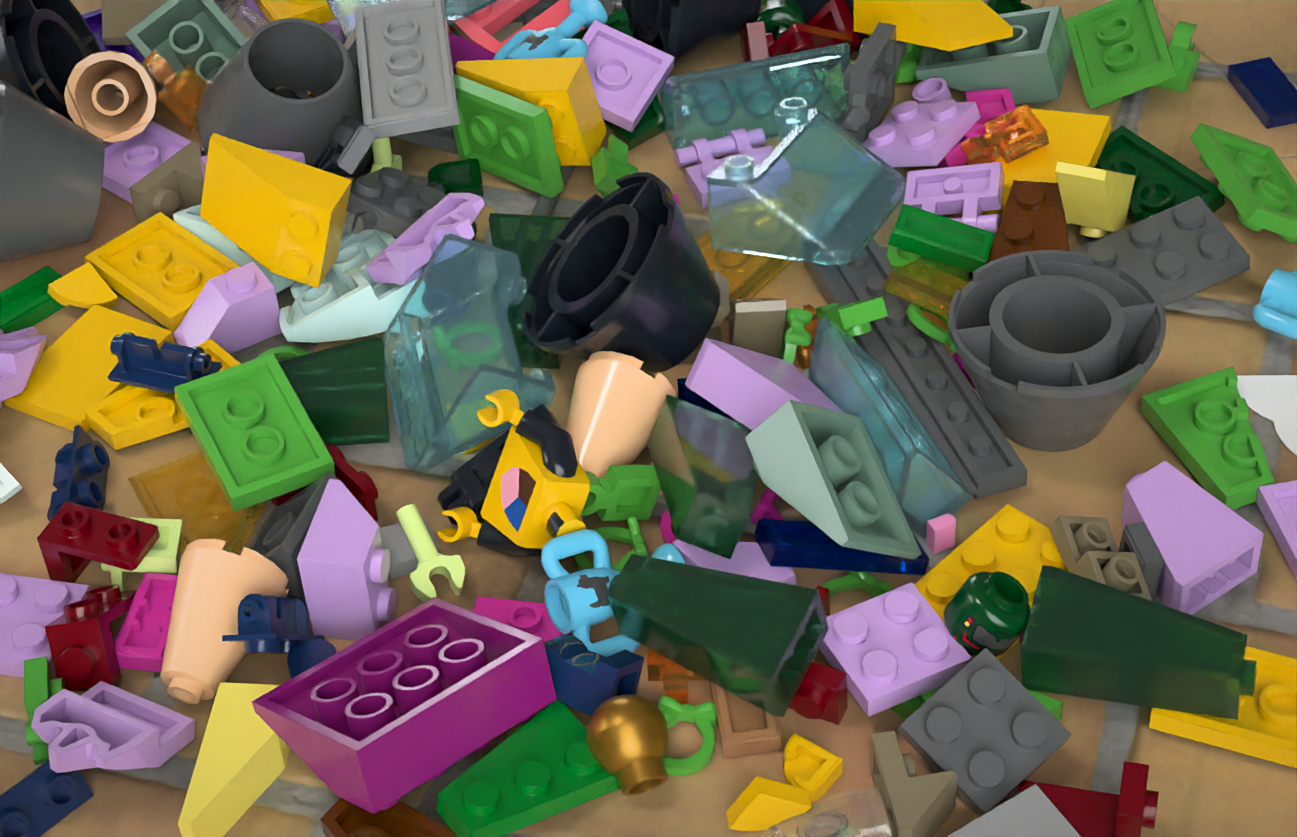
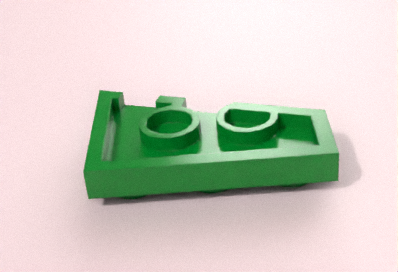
M555 700L438 792L436 811L457 837H502L621 789L617 776L599 767L598 761L588 750L586 740L587 729L565 704Z

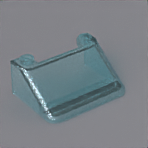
M791 97L780 100L773 108L774 121L779 125V144L760 165H755L754 160L749 156H731L725 159L723 166L716 168L707 177L711 245L714 249L824 265L849 263L859 256L904 199L907 179L818 108L808 104L806 99Z
M446 234L389 324L383 340L382 357L403 455L408 469L423 472L510 429L513 424L508 421L496 427H487L478 419V410L487 406L497 408L493 402L485 398L487 394L500 389H509L517 395L520 410L526 412L528 409L533 411L542 403L548 408L552 403L556 392L555 380L549 371L539 368L532 369L527 375L523 374L506 311L510 304L515 306L520 304L526 292L527 283L525 277L521 276L522 271L518 254L454 234Z

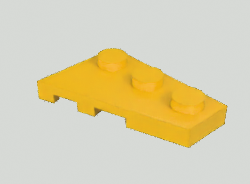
M212 339L197 346L203 348L204 353L211 356V361L222 363L220 371L241 364ZM133 385L122 388L84 410L88 426L114 450L189 427L174 394Z

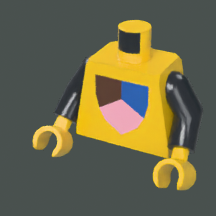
M509 389L496 390L485 395V398L493 402L497 408L487 406L478 410V419L487 427H496L507 421L513 425H511L480 512L485 520L483 523H479L476 514L468 507H458L443 511V515L451 516L456 520L458 530L445 528L438 530L437 534L440 539L450 543L473 537L477 539V545L509 556H540L542 547L551 539L586 529L580 516L590 492V480L577 459L573 439L568 431L531 409H528L526 412L521 411L518 397L513 391Z

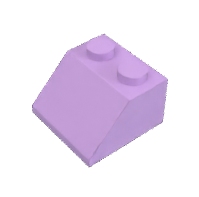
M329 479L297 557L313 635L358 641L383 627L385 621L391 622L393 620L397 607V591L389 586L390 552L382 547L379 525L340 480Z

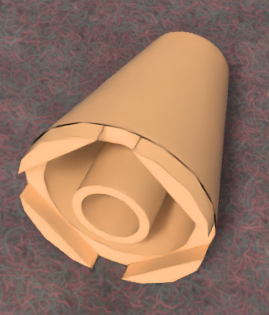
M112 50L90 54L78 62L70 73L64 92L67 112L74 123L103 141L110 143L129 140L141 133L152 121L158 101L157 88L148 69L136 58L126 53Z
M597 351L589 356L587 362L583 360L577 370L565 429L572 436L576 456L584 471L594 473L597 478H605L610 465H631L668 421L677 404L676 391L665 376L657 372L654 379L640 370L643 361L614 351Z
M198 539L189 543L181 557L160 678L168 686L167 692L169 695L188 704H198L200 700L212 699L217 693L220 682H225L245 656L244 642L222 641V635H238V607L241 600L249 594L287 597L289 589L285 590L288 583L286 574L274 562L246 547H243L240 556L223 551L222 549L226 541L218 539Z

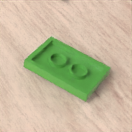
M1111 0L1064 19L1084 96L1090 110L1104 104L1116 102L1124 96L1147 87L1157 86L1163 81L1177 76L1153 0Z
M454 74L460 124L453 125L452 129L460 160L478 158L481 170L549 198H553L565 190L560 171L561 162L556 153L551 130L552 121L547 109Z
M1200 123L1190 138L1201 154L1199 157L1200 161L1213 172L1219 181V190L1232 201L1238 210L1237 218L1240 222L1251 230L1259 232L1265 229L1277 233L1290 243H1297V183L1273 148Z
M273 353L174 387L176 402L233 512L310 485L328 472L335 476L334 461Z

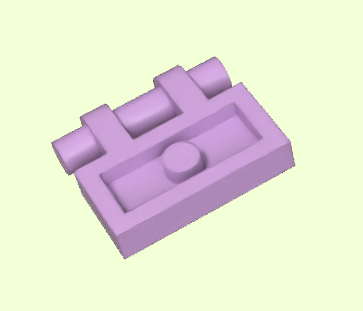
M739 128L729 131L726 137L711 141L700 138L690 141L688 147L674 150L675 162L679 168L694 164V166L685 168L686 184L702 209L789 186V171L772 146L756 148L766 144L762 128L749 131ZM733 154L732 156H729V157H725V158H721V159H714V158H718V157H722V156H726V155Z
M1001 162L909 171L907 173L903 204L937 215L963 213L962 217L951 219L995 234L1000 223L999 214L982 215V211L999 210L1002 207L1005 177Z

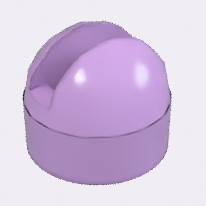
M942 78L924 80L912 92L913 99L917 104L936 103L941 100L951 99L948 85Z

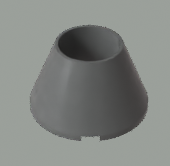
M286 18L262 26L214 73L202 93L198 110V129L207 155L210 137L213 133L260 149L302 152L305 155L306 164L312 166L343 116L348 115L364 124L359 69L339 38L329 29L316 22L299 18ZM277 87H298L316 94L317 97L289 99L278 96L268 90ZM372 144L353 174L347 177L357 178L369 167L374 158Z
M0 80V263L90 241L99 208L105 156L104 141L4 80Z
M1065 250L1027 251L989 262L973 272V280L962 291H955L948 314V328L951 341L985 407L1009 440L1029 449L1047 452L1072 450L1089 443L1099 435L1157 360L1163 348L1166 332V319L1163 307L1153 290L1141 278L1126 268L1121 267L1119 273L1108 268L1093 264V255Z

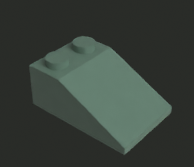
M168 0L125 33L142 61L197 121L199 103L206 84L214 73L247 41L213 0Z
M1061 6L998 14L1013 27V37L954 51L924 46L915 71L919 80L942 78L946 81L949 88L964 92L1010 88L1015 105L1025 103L1040 105L1054 99H1059L1072 53Z
M788 400L745 437L753 457V467L763 483L840 546L912 560L921 555V551L861 417Z

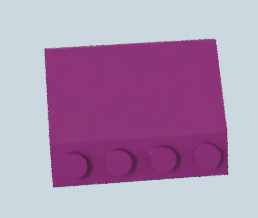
M434 597L252 701L255 713L338 797L375 814L380 810L392 807L399 801L400 797L422 783L440 777L448 767L470 753L486 748L494 738L516 724L529 721L535 716L537 711L557 698L543 638Z

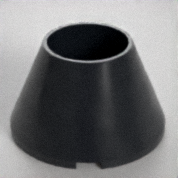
M0 0V80L6 81L74 123L67 112L64 98L68 78L78 62L90 54L101 51L89 25L70 0Z
M621 0L622 8L625 7L629 18V28L633 38L674 56L673 69L739 35L740 30L746 23L756 22L761 5V0Z
M637 172L617 179L616 184L620 188L604 199L594 194L569 218L554 237L540 259L527 288V292L533 295L534 298L530 314L526 311L522 313V326L528 340L544 351L589 359V356L597 351H614L643 361L640 370L657 373L675 367L698 347L716 318L721 295L719 286L669 186L652 173Z

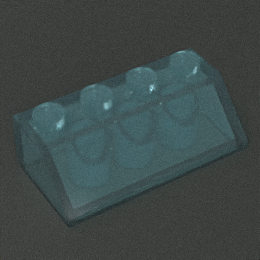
M848 43L670 76L660 88L661 107L667 120L665 134L673 151L688 147L690 141L700 138L711 141L726 137L729 131L744 128L745 131L762 128L765 139L842 124L844 111L849 102V91H844L843 79L846 68L850 63V46Z
M827 316L820 320L817 325L808 379L844 413L862 418L910 529L924 539L926 538L928 520L947 513L953 515L973 496L882 363Z

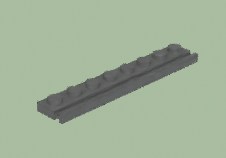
M862 220L817 231V237L807 240L803 235L797 236L796 252L829 304L835 302L839 305H846L859 300L883 296L888 316L871 321L872 331L850 337L954 506L962 504V498L974 495L976 499L1026 486V467L945 345L923 333L909 320L906 315V308L913 300V297Z

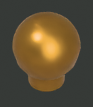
M619 695L603 702L592 714L586 732L588 750L598 761L599 767L617 776L622 793L625 796L641 794L665 783L668 780V775L662 758L666 754L669 736L667 721L661 710L651 701L637 695Z

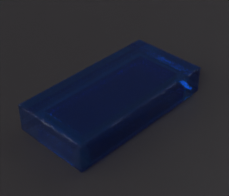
M1270 57L1228 66L1227 79L1266 129L1297 123V89Z

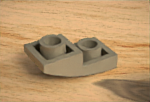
M1059 516L1049 527L1058 552L1079 587L1095 603L1105 606L1147 607L1152 602L1135 552L1118 551L1107 518Z

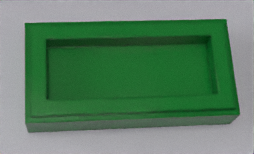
M902 204L888 245L973 273L986 265L995 234L907 204Z
M45 266L0 293V329L3 330V334L34 326L64 308V305L54 300L47 293L49 284L63 276L49 266Z

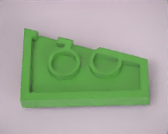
M1233 366L1143 395L1140 412L1203 488L1231 510L1256 502L1258 487L1274 484L1260 439L1257 435L1253 434L1248 420L1249 409L1246 400L1239 395L1237 389L1238 378Z

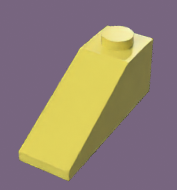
M1057 161L1055 173L1066 222L1081 225L1079 235L1101 238L1108 235L1109 231L1115 232L1125 227L1135 175Z
M220 682L178 821L182 837H223L285 769L290 747L255 713L252 701L280 685Z

